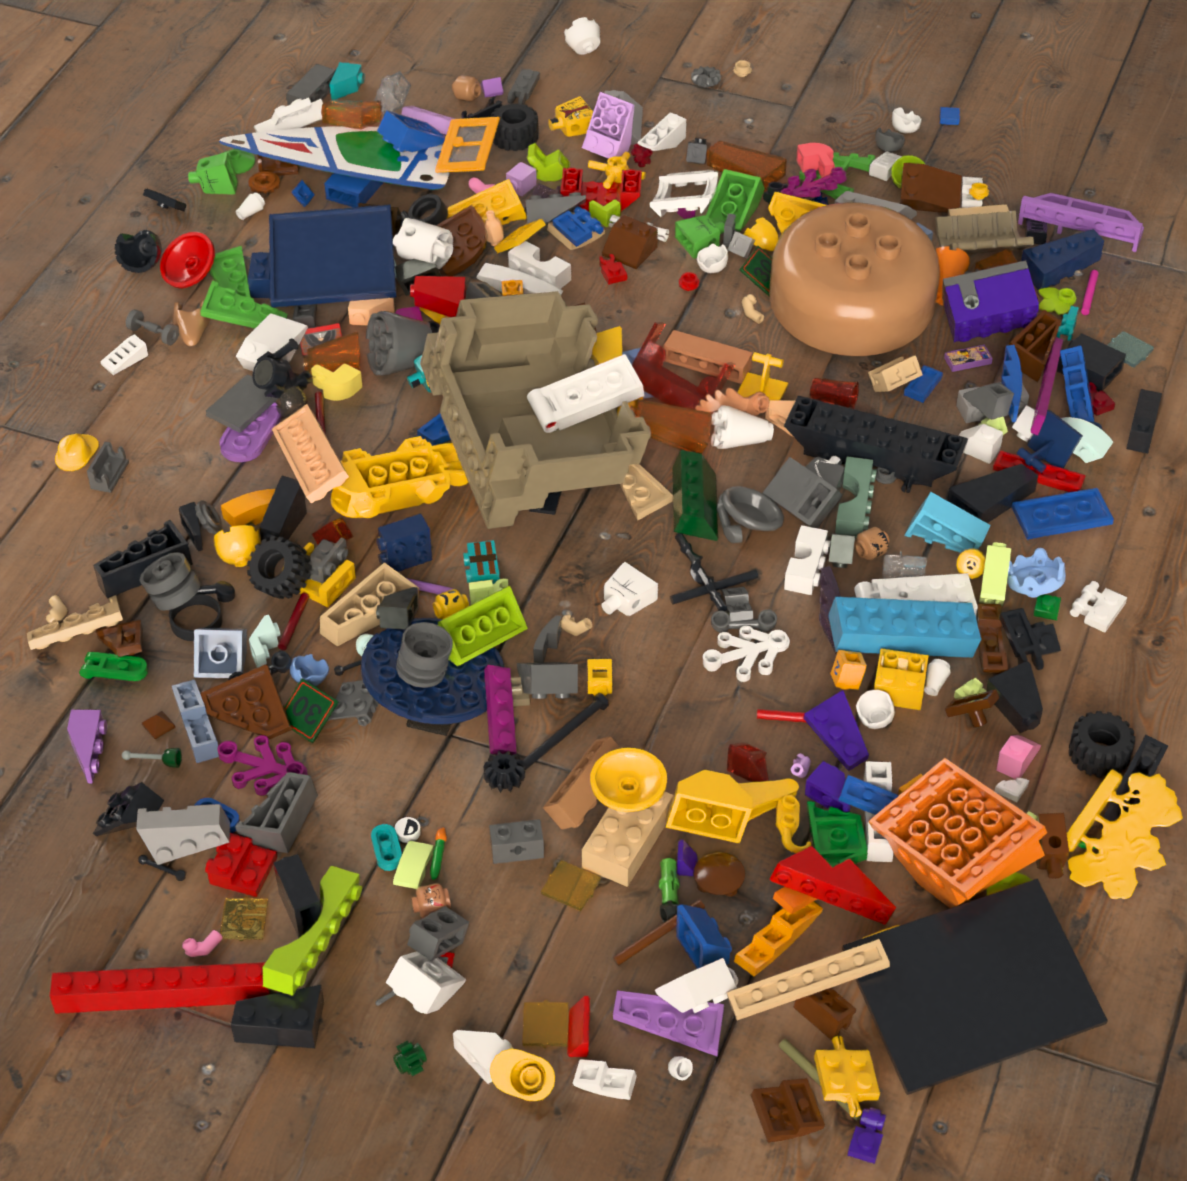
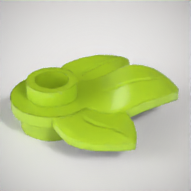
M1050 287L1038 290V293L1044 298L1039 303L1041 311H1055L1056 314L1063 315L1068 313L1070 307L1076 303L1077 298L1072 289L1062 288L1059 290Z

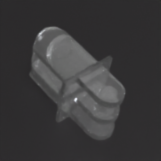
M900 551V555H886L884 557L882 576L885 579L925 576L926 557L902 556V551Z

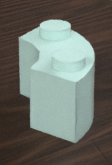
M1061 418L1083 435L1073 453L1079 456L1085 463L1103 458L1113 444L1112 439L1094 424L1078 418Z

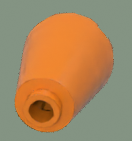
M949 246L936 248L940 266V280L936 302L940 305H943V279L963 275L970 266V257L959 248H956V251L949 250Z

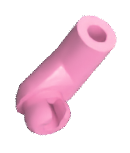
M213 930L203 942H196L195 939L188 938L183 942L182 947L185 950V954L190 957L205 956L211 953L223 937L219 932Z

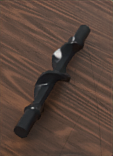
M678 533L675 539L681 547V552L692 563L690 567L692 578L698 584L706 586L710 599L718 611L725 612L727 606L721 598V594L715 589L714 576H707L701 566L703 556L695 554L692 551V545L688 543L685 536Z

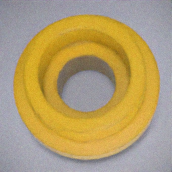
M974 183L972 188L969 189V194L974 199H984V197L989 195L988 186L984 183Z

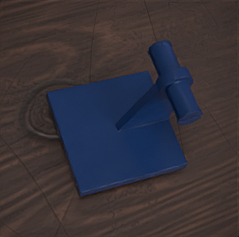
M1047 410L1046 418L1039 434H1033L1027 444L1035 453L1031 454L1021 447L1017 451V455L1026 461V465L1034 467L1039 473H1042L1046 468V465L1041 462L1044 459L1051 465L1064 469L1083 435L1051 410Z

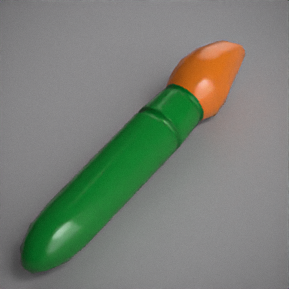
M444 827L440 828L435 836L436 843L430 867V877L432 880L437 879L441 869L445 842L447 841Z

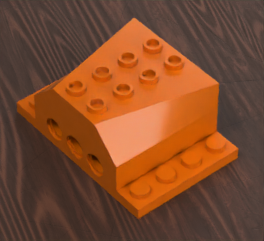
M946 758L941 760L868 821L871 828L888 840L894 855L915 881L949 908L960 905L1045 856L1039 840L1047 834L1044 825Z

